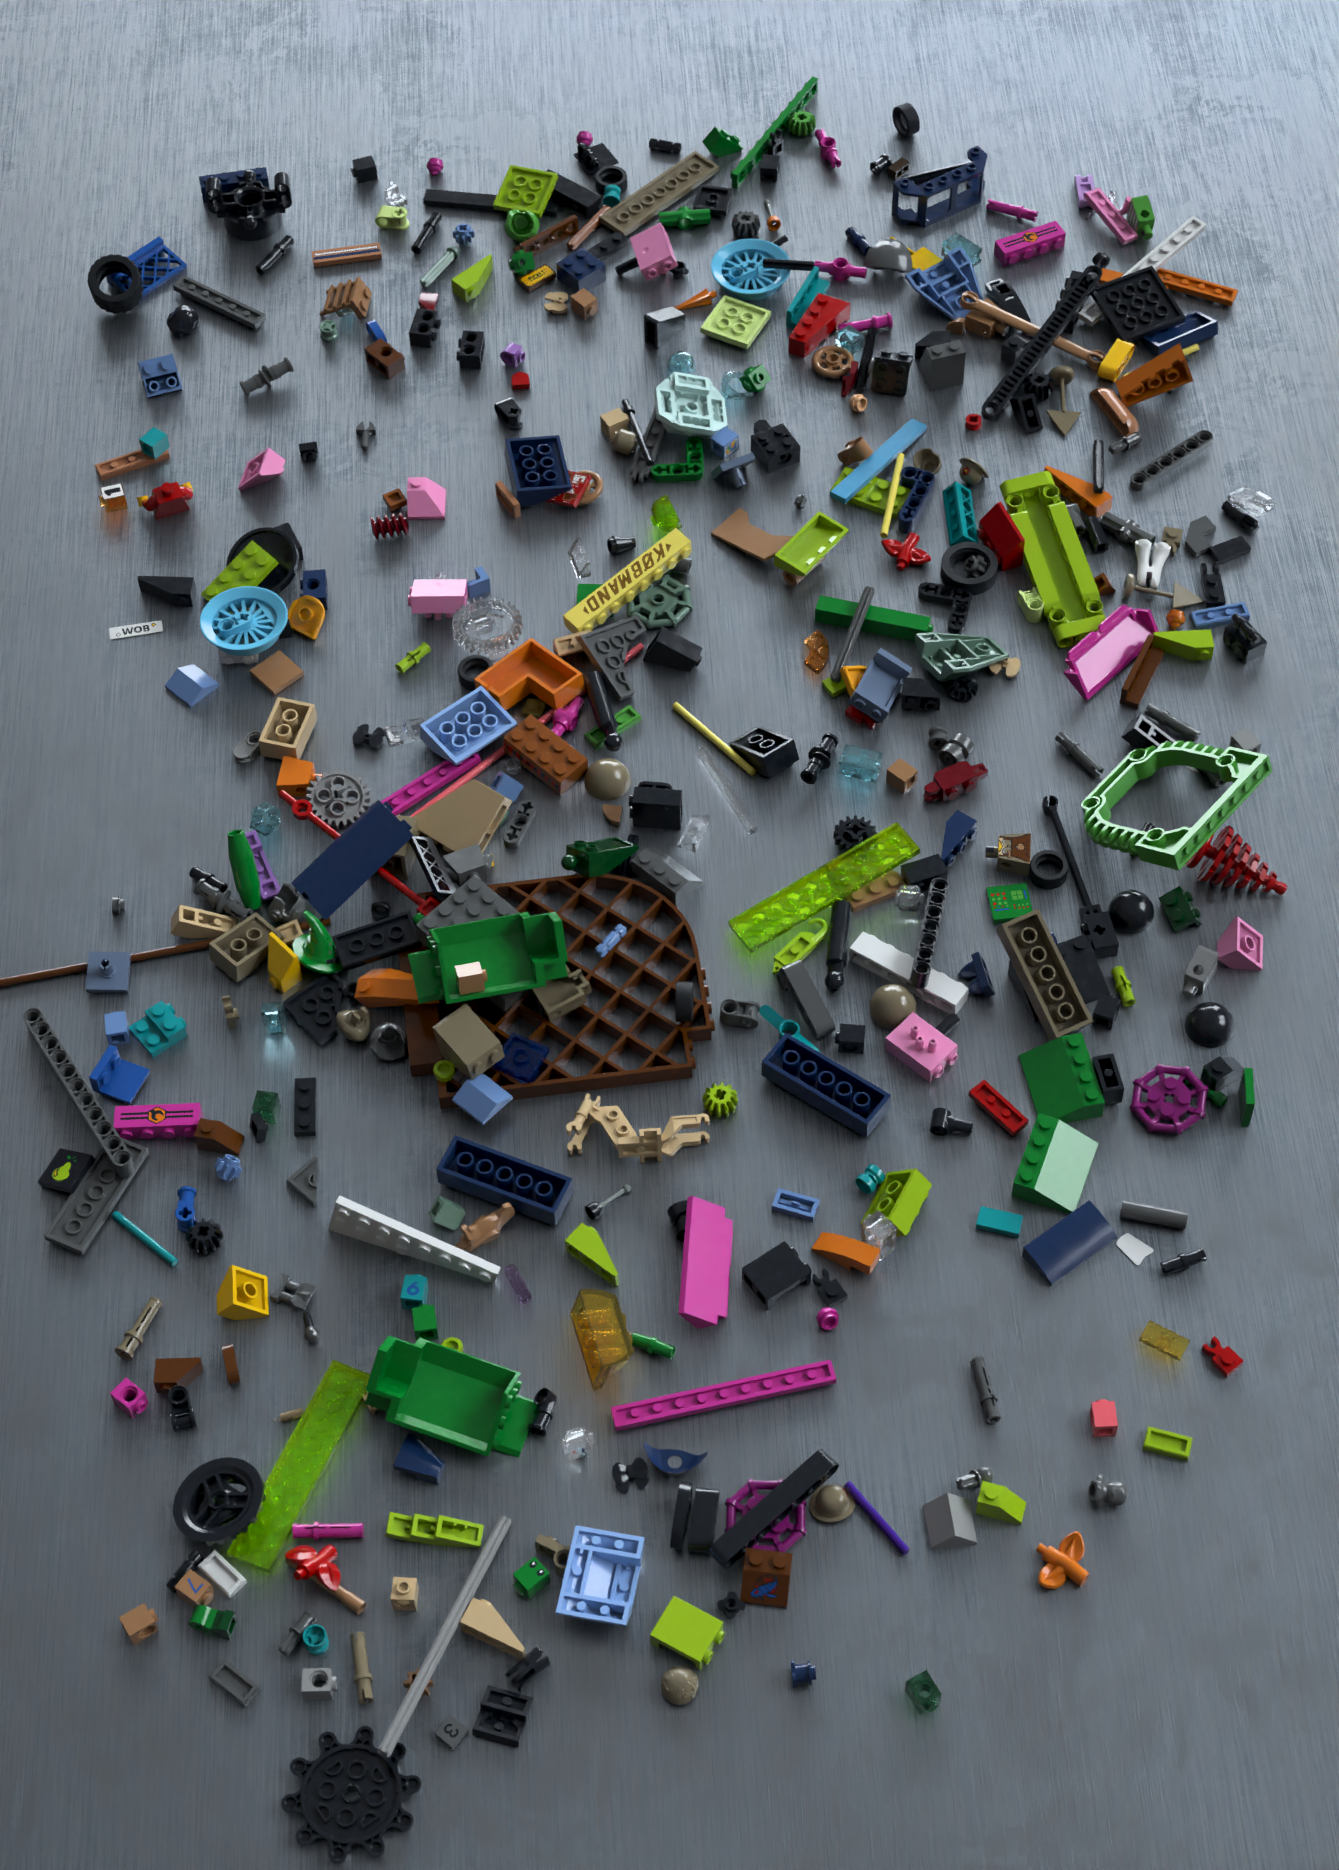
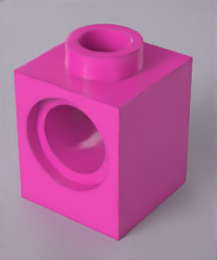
M127 1378L110 1393L113 1403L132 1419L137 1414H141L149 1403L145 1392ZM135 1397L134 1400L127 1401L129 1398Z

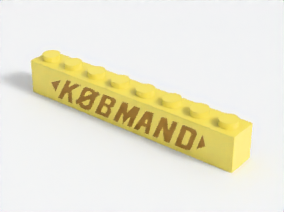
M677 528L672 530L563 615L565 627L574 634L586 630L592 631L599 624H603L609 616L617 613L623 605L631 602L637 594L645 591L655 580H659L664 573L673 569L682 559L687 558L692 552L691 541Z

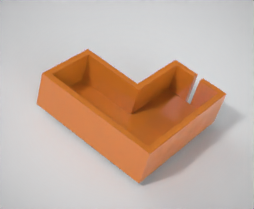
M533 638L524 642L474 678L476 689L482 686L505 711L530 693H533L557 711L585 690L583 673Z

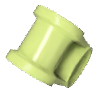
M383 205L378 211L375 223L380 228L405 230L409 227V220L406 217L407 210L404 207Z
M1037 587L1024 592L1021 590L1017 591V601L1027 621L1031 623L1040 622L1043 618L1044 603L1041 600Z

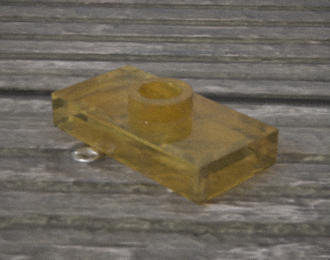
M1149 1320L1139 1339L1140 1342L1178 1361L1181 1360L1190 1344L1189 1339Z

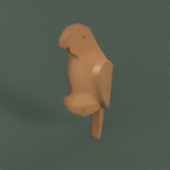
M510 1203L502 1204L500 1209L488 1215L478 1217L471 1225L467 1226L464 1224L460 1226L463 1235L460 1238V1242L454 1245V1247L463 1251L467 1249L470 1252L498 1238L502 1226L515 1215L512 1205Z

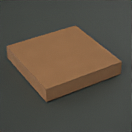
M280 650L250 669V675L274 696L304 676L303 670Z

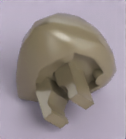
M362 1006L360 1010H344L337 1013L336 1022L341 1034L355 1042L366 1040L370 1030L369 1011Z

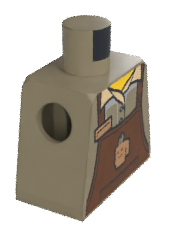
M1031 833L1000 835L998 837V846H986L985 858H997L998 870L1029 876Z

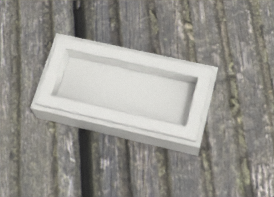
M216 1550L198 1565V1569L229 1598L247 1583V1580Z

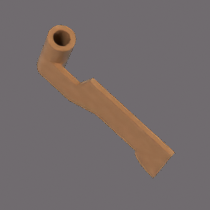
M741 508L736 510L711 532L712 536L762 561L773 558L793 537L771 535L749 524V516ZM824 556L805 576H799L783 571L782 575L784 580L791 586H796L823 560H825L826 556Z

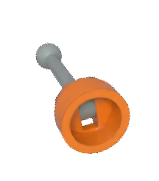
M765 200L764 205L767 207L770 216L767 219V227L771 231H776L781 226L780 219L772 214L770 201Z

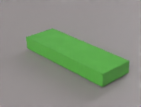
M630 705L614 714L618 724L617 734H622L642 720L641 715ZM597 725L584 734V739L597 750L604 745L605 736L599 731Z

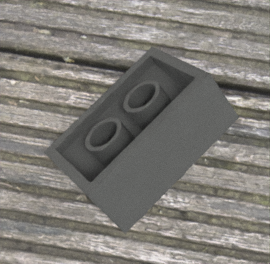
M645 848L631 860L632 875L645 885L661 893L676 907L703 884V880L661 849Z

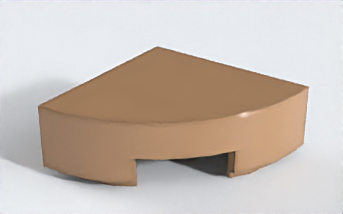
M956 318V320L949 322L945 331L962 335L965 318Z
M603 804V815L611 824L619 826L623 806Z

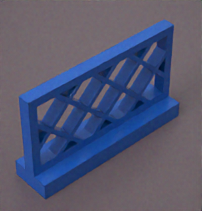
M159 236L128 256L138 267L139 271H142V275H140L142 282L144 280L154 281L151 285H143L142 298L187 268V264L166 247L164 240ZM165 252L168 258L158 257V255ZM148 262H155V267L145 266V264ZM157 263H167V267H157ZM170 263H177L180 266L171 268ZM144 271H154V276H145ZM157 272H167L163 277L156 276ZM113 273L107 276V283L111 286L115 285L123 293L131 285L132 279L123 273ZM129 279V284H121L119 281Z

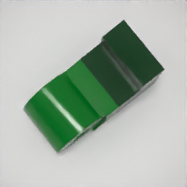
M196 1605L188 1624L198 1631L230 1640L238 1620L234 1611L225 1609L224 1612L208 1606Z

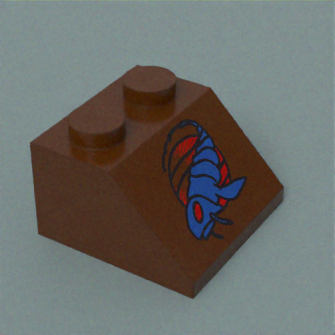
M746 1548L740 1601H744L745 1604L787 1609L793 1553Z

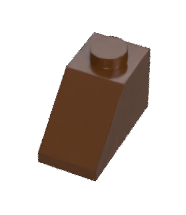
M200 1118L194 1135L199 1150L239 1156L245 1139L242 1134L223 1122Z
M201 1357L156 1358L154 1371L156 1392L168 1395L169 1390L176 1385L188 1386L204 1372Z

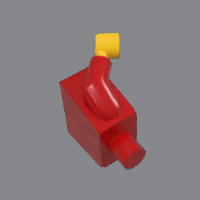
M190 481L180 486L178 482H166L162 486L154 488L149 499L145 495L137 497L139 507H143L147 511H153L156 520L190 510L186 500L192 499V491L194 490Z

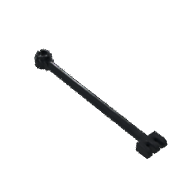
M1050 795V806H1048V797L1045 796L1042 808L1051 816L1084 907L1079 908V914L1083 922L1084 915L1100 913L1102 910L1099 904L1092 905L1057 812L1058 799Z

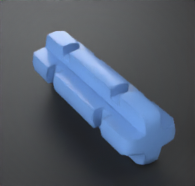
M618 924L614 928L615 931H611L602 941V944L600 943L595 948V953L600 957H604L620 941V938H623L627 933L625 926Z

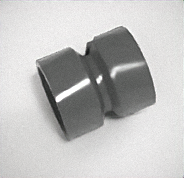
M956 733L938 752V758L946 767L960 761H965L974 752V744L966 735Z

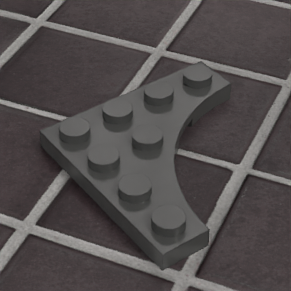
M637 615L580 635L577 639L617 701L629 698L635 693L629 681L627 671H624V661L629 644L647 630Z

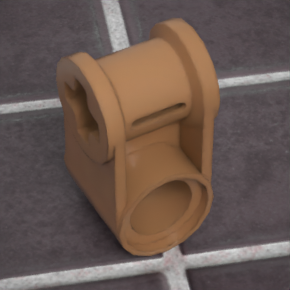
M861 436L848 441L844 450L838 453V459L843 464L850 465L858 461H864L872 455L873 450Z

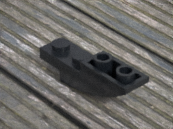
M1001 278L985 283V290L997 302L1000 309L1031 323L1023 303L1007 280L1003 281Z

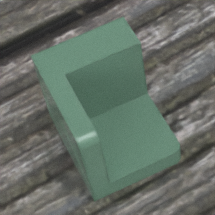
M439 1195L428 1213L434 1222L454 1231L457 1230L466 1214L460 1204Z

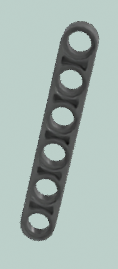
M1201 430L1133 473L1130 479V487L1137 491L1147 488L1210 447L1213 434L1208 430ZM1201 437H1206V438H1208L1209 440H1208V441H1202L1200 438H1201ZM1187 446H1194L1195 449H1188ZM1175 454H1180V455H1182L1183 457H1181V458H1176L1174 455H1175ZM1161 463H1168L1169 466H1162ZM1154 471L1156 472V474L1150 475L1147 472ZM1139 479L1142 480L1143 483L1138 484L1135 483L1134 480Z

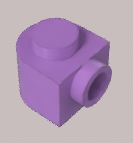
M510 343L500 353V357L505 364L516 368L525 360L526 353L522 351V346Z

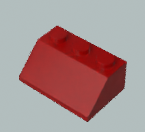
M997 502L979 520L977 535L984 542L985 546L994 552L998 560V567L1003 572L1022 566L1025 539L1003 504Z

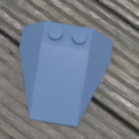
M961 246L946 253L943 261L923 271L917 268L905 275V278L917 293L952 320L966 318V315L972 311L961 307L960 299L962 293L972 291L978 295L979 299L983 300L971 261ZM969 298L964 299L966 302L969 303L974 302L972 299Z

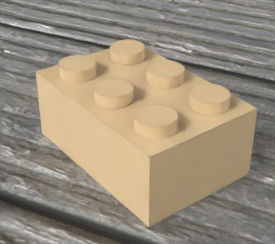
M278 697L258 740L261 756L283 760V756L300 759L317 721L315 704Z

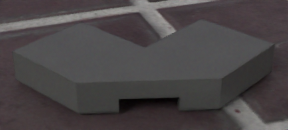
M1206 515L1190 522L1185 546L1195 557L1209 551V547L1212 546L1204 537L1216 532V526Z

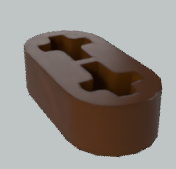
M233 1343L223 1345L222 1352L229 1385L241 1383Z

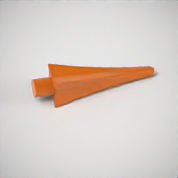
M705 288L694 297L674 308L684 310L712 304L711 299L717 297L716 291L708 292L707 288Z

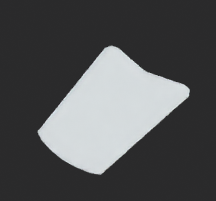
M1129 1233L1121 1236L1116 1243L1136 1265H1140L1144 1257L1154 1251Z

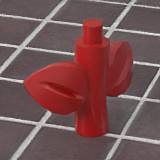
M908 533L903 543L894 539H884L881 541L885 551L891 557H897L896 569L898 571H903L904 568L908 567L909 563L921 565L931 561V556L927 552L915 548L920 540L919 535L916 533Z
M328 1544L318 1553L314 1548L305 1545L295 1547L286 1552L285 1558L289 1562L298 1565L296 1572L293 1574L296 1580H307L316 1574L317 1579L322 1585L333 1592L337 1591L341 1575L338 1567L331 1563L338 1556L334 1546Z

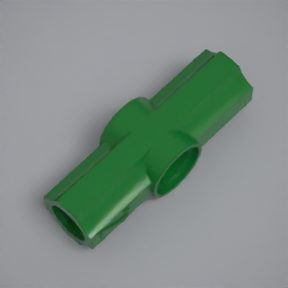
M683 206L678 208L677 211L659 212V223L663 227L678 226L684 230L691 228L692 225L711 224L710 209L691 210L689 207Z

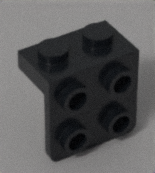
M890 349L878 350L874 360L871 390L904 396L907 392L909 370L913 362V355H909L908 352L904 351L897 353L891 352Z

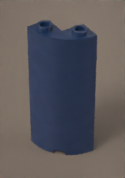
M377 800L291 882L292 886L325 920L414 836L409 831L412 827L404 819L400 821L392 813L394 809L386 801L382 803L380 800Z

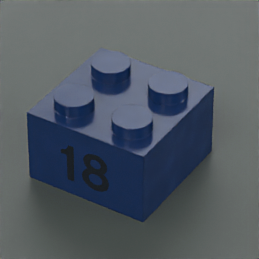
M583 247L556 263L557 279L574 293L583 288L590 291L606 281L605 264Z

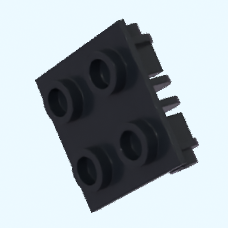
M580 143L577 146L578 152L573 154L589 175L605 166H613L619 163L603 143L587 148L586 144Z

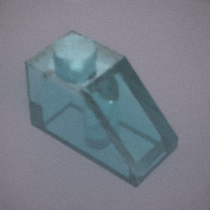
M273 1001L263 1003L260 1012L266 1036L287 1034L284 1002Z

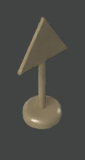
M1057 366L1051 369L1049 374L1054 384L1060 386L1061 411L1046 410L1045 412L1065 437L1081 412L1066 411L1064 385L1069 384L1073 380L1074 371L1068 366Z
M1127 573L1122 589V599L1126 600L1132 596L1133 590L1173 598L1172 609L1205 603L1203 599L1175 581L1173 594L1135 586V576L1132 573Z

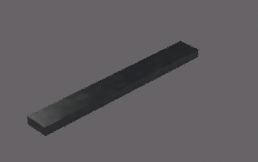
M426 189L423 199L424 205L501 211L493 208L497 195ZM549 199L542 215L557 216L560 205L559 200Z

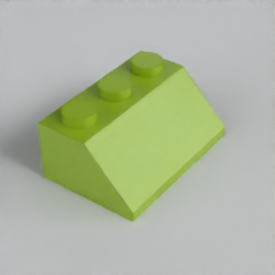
M917 1168L887 1172L885 1180L879 1186L860 1224L891 1238L906 1236L911 1229L915 1217L919 1214L924 1200L928 1197L932 1184Z

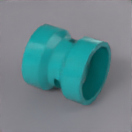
M614 184L605 187L604 205L613 208L620 203V187Z
M870 1164L865 1168L863 1174L856 1177L855 1183L861 1191L871 1194L875 1190V1186L877 1184L880 1185L885 1180V1175L876 1165Z
M318 1624L308 1626L303 1633V1640L308 1653L314 1656L324 1654L329 1647L326 1630Z

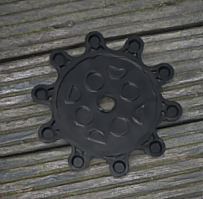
M369 1726L360 1727L356 1732L354 1740L349 1744H341L334 1733L324 1732L318 1740L321 1754L316 1760L308 1761L299 1757L293 1759L290 1764L291 1772L301 1779L302 1786L298 1792L285 1795L281 1800V1806L286 1812H300L305 1817L304 1825L296 1833V1841L301 1846H308L316 1839H326L330 1844L328 1856L334 1863L343 1862L347 1857L349 1848L355 1844L363 1845L370 1856L379 1857L385 1851L382 1835L386 1829L396 1827L404 1831L410 1829L414 1823L412 1814L402 1808L401 1802L405 1796L420 1790L422 1785L421 1779L416 1775H402L398 1771V1764L406 1755L404 1744L397 1742L389 1757L378 1753V1749L373 1745L374 1732ZM351 1789L357 1790L359 1796L356 1799L349 1801L345 1798L347 1791Z

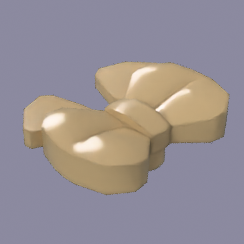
M550 292L545 295V300L554 301L553 303L544 304L546 311L554 314L567 312V305L564 303L568 300L567 293Z
M1007 658L990 665L989 670L991 673L997 674L1001 668L1006 669V677L1012 678L1019 672L1021 663L1018 658Z

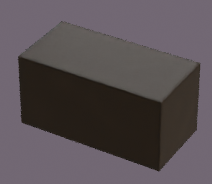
M901 157L888 167V176L896 181L909 171L910 162Z

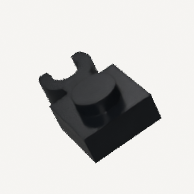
M776 128L775 134L771 132L769 135L771 141L768 143V155L779 156L784 152L783 131Z
M822 1269L823 1279L817 1278L815 1274L812 1275L813 1283L819 1287L817 1288V1293L827 1307L832 1308L848 1299L847 1293L837 1279L829 1280V1272L826 1269Z

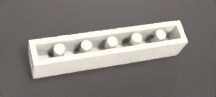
M863 931L850 947V961L893 984L907 988L913 995L948 1014H957L968 1000V987L961 982L949 978L945 973L938 972L932 968L927 986L921 989L913 987L909 979L914 958L907 953L895 949L891 944L880 941L874 935H869Z

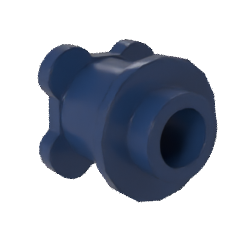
M791 1660L792 1687L796 1688V1684L800 1683L812 1685V1680H816L815 1665H810V1661L803 1664H795L794 1660Z

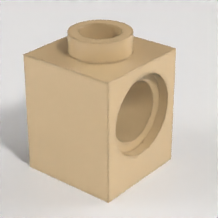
M393 1577L391 1591L393 1610L417 1611L419 1595L417 1578Z

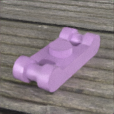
M1092 174L1082 177L1075 175L1074 184L1076 186L1078 208H1084V206L1092 208L1084 198L1086 192L1094 190Z

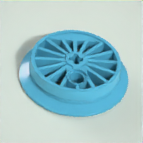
M741 239L726 244L715 253L711 262V272L716 282L730 296L747 301L761 300L777 292L790 274V270L763 268V259H790L786 252L774 243L761 239ZM750 284L752 285L753 290H748Z
M255 586L236 587L218 594L207 603L200 616V628L204 637L221 651L235 656H250L267 650L278 640L287 623V607L281 597L268 589ZM248 636L252 639L254 643L249 644Z

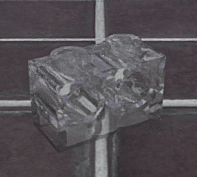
M878 1210L873 1215L869 1214L863 1220L861 1242L880 1249L879 1261H881L895 1250L897 1228Z

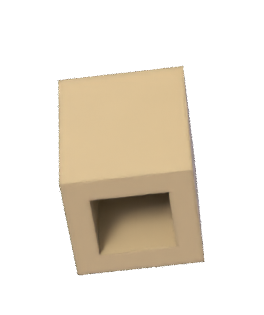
M620 408L600 415L601 429L609 439L614 437L615 431L620 429L628 430L629 418Z

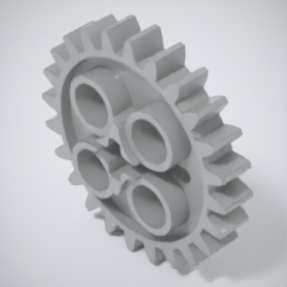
M330 768L329 774L322 771V777L315 775V781H310V787H307L308 794L306 795V800L311 803L313 814L322 821L327 822L330 827L333 824L336 830H338L339 825H342L346 829L347 823L352 825L354 820H357L369 808V789H365L367 783H361V776L355 778V772L349 775L348 769L341 773L340 768H337V771L334 773ZM341 784L343 787L336 788L334 785ZM321 796H326V797H328V799H327V800H321L320 797H321ZM349 797H354V798H356V800H355V801H349L348 798H349ZM339 809V810H341L342 812H341V813H335V812H333V810Z

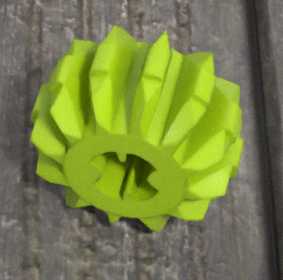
M721 1082L717 1086L713 1083L712 1088L706 1087L705 1094L702 1096L705 1111H709L710 1116L717 1114L718 1119L721 1115L728 1117L729 1112L734 1113L738 1105L737 1092L732 1090L731 1084L724 1086V1083Z

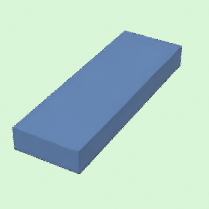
M1239 602L1193 611L1189 613V618L1194 629L1200 630L1231 624L1234 622L1231 616L1235 613L1246 620L1250 619V614L1245 603Z

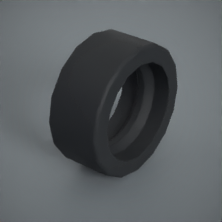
M904 103L893 109V122L901 136L908 137L919 131V117L915 108L910 103Z
M610 165L597 171L595 184L600 194L604 195L605 187L610 185L603 181L611 178L620 180L613 184L620 187L621 194L626 191L628 183L627 174L624 169Z
M471 655L463 659L458 665L460 684L467 690H475L474 678L466 676V672L474 668L487 670L493 665L492 661L482 655Z
M1043 850L1037 852L1032 857L1029 877L1036 886L1043 889H1055L1065 882L1068 873V862L1062 854L1053 850ZM1044 863L1054 864L1060 869V873L1054 876H1046L1037 871V866Z
M676 982V1022L693 1021V982Z

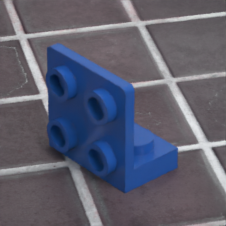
M109 1045L89 1076L93 1091L131 1104L150 1071L145 1067L121 1059L118 1048Z

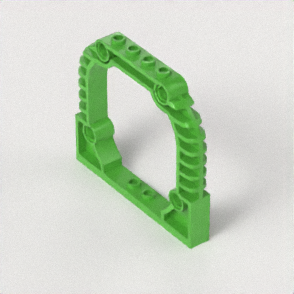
M1182 740L1175 741L1173 744L1171 742H1164L1157 749L1154 745L1146 749H1135L1082 801L1081 807L1084 813L1086 832L1094 843L1100 844L1104 848L1119 849L1120 852H1129L1131 855L1138 854L1140 861L1179 871L1273 771L1269 757L1265 754L1230 746L1224 751L1219 747L1214 749L1210 745L1204 746V744H1195L1192 741L1185 743ZM1172 765L1190 766L1219 773L1220 779L1223 782H1233L1229 789L1192 828L1184 826L1171 831L1153 828L1145 832L1108 822L1111 818L1110 809L1138 780L1152 776L1162 767Z

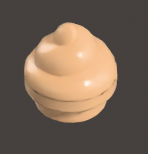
M862 394L853 395L849 399L850 408L855 412L865 410L867 399Z

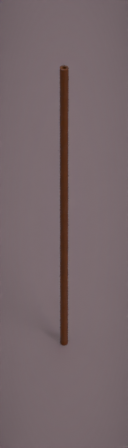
M330 917L326 920L324 918L319 919L324 926L331 925ZM307 921L299 923L301 930L310 929ZM216 938L131 954V962L209 948V943ZM88 962L1 978L0 987L87 971Z

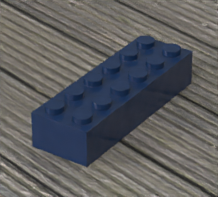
M788 1033L783 1035L762 1060V1076L865 1138L870 1135L891 1108V1094Z
M456 1135L436 1169L438 1183L500 1206L510 1203L514 1211L553 1226L557 1225L574 1192L573 1178Z

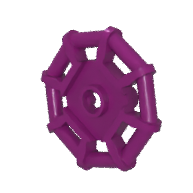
M1158 1063L1156 1067L1133 1081L1134 1088L1132 1103L1129 1106L1130 1111L1137 1115L1148 1128L1147 1131L1151 1133L1158 1131L1182 1135L1183 1131L1200 1119L1203 1120L1206 1116L1205 1105L1209 1089L1202 1084L1188 1066L1177 1067ZM1164 1074H1172V1075H1180V1076H1179V1079L1177 1080V1079H1175V1078H1173V1077L1165 1078ZM1158 1076L1159 1081L1150 1087L1146 1084ZM1186 1079L1195 1087V1089L1190 1091L1185 1086L1184 1082L1186 1081ZM1142 1091L1147 1093V1102H1140ZM1165 1097H1174L1173 1103H1165ZM1198 1097L1197 1107H1191V1098ZM1149 1109L1155 1117L1151 1119L1144 1111ZM1187 1113L1191 1115L1180 1123V1118L1185 1116ZM1164 1119H1170V1121H1172L1174 1124H1164L1159 1122L1160 1120L1164 1121Z
M752 1478L747 1480V1483L725 1501L726 1528L724 1531L726 1532L736 1523V1512L743 1513L744 1516L767 1496L759 1495L758 1490H773L784 1480L760 1481L753 1480ZM751 1492L752 1498L748 1500L746 1505L739 1503ZM803 1501L791 1512H796V1525L789 1523L788 1515L759 1541L773 1542V1545H758L757 1543L752 1548L786 1552L801 1537H805L807 1533L805 1529L806 1501ZM787 1531L791 1534L781 1543L779 1540L780 1535L785 1534Z

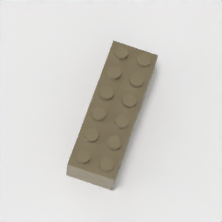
M1039 909L1008 921L996 929L1049 1041L1069 1035L1094 1022Z

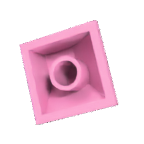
M267 448L247 462L238 489L241 491L268 482L276 476L279 477L284 471L283 466L286 460L272 449Z
M408 477V520L445 519L446 489L427 477Z
M1238 916L1235 917L1217 941L1218 960L1229 968L1262 970L1263 935Z

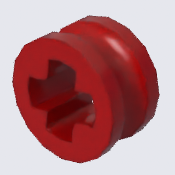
M969 414L966 416L965 426L967 429L976 431L981 428L982 418L980 415Z

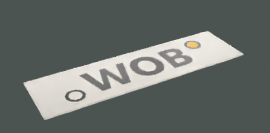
M162 620L109 628L110 639L163 632Z

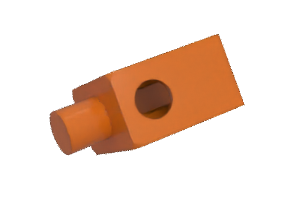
M283 756L276 784L278 795L284 790L292 797H306L310 781H315V775L322 777V774H315L312 762Z

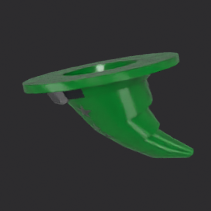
M308 910L304 911L303 915L310 926V934L300 935L295 938L291 947L292 951L298 956L299 962L308 969L325 974L338 973L343 968L330 934L317 917Z

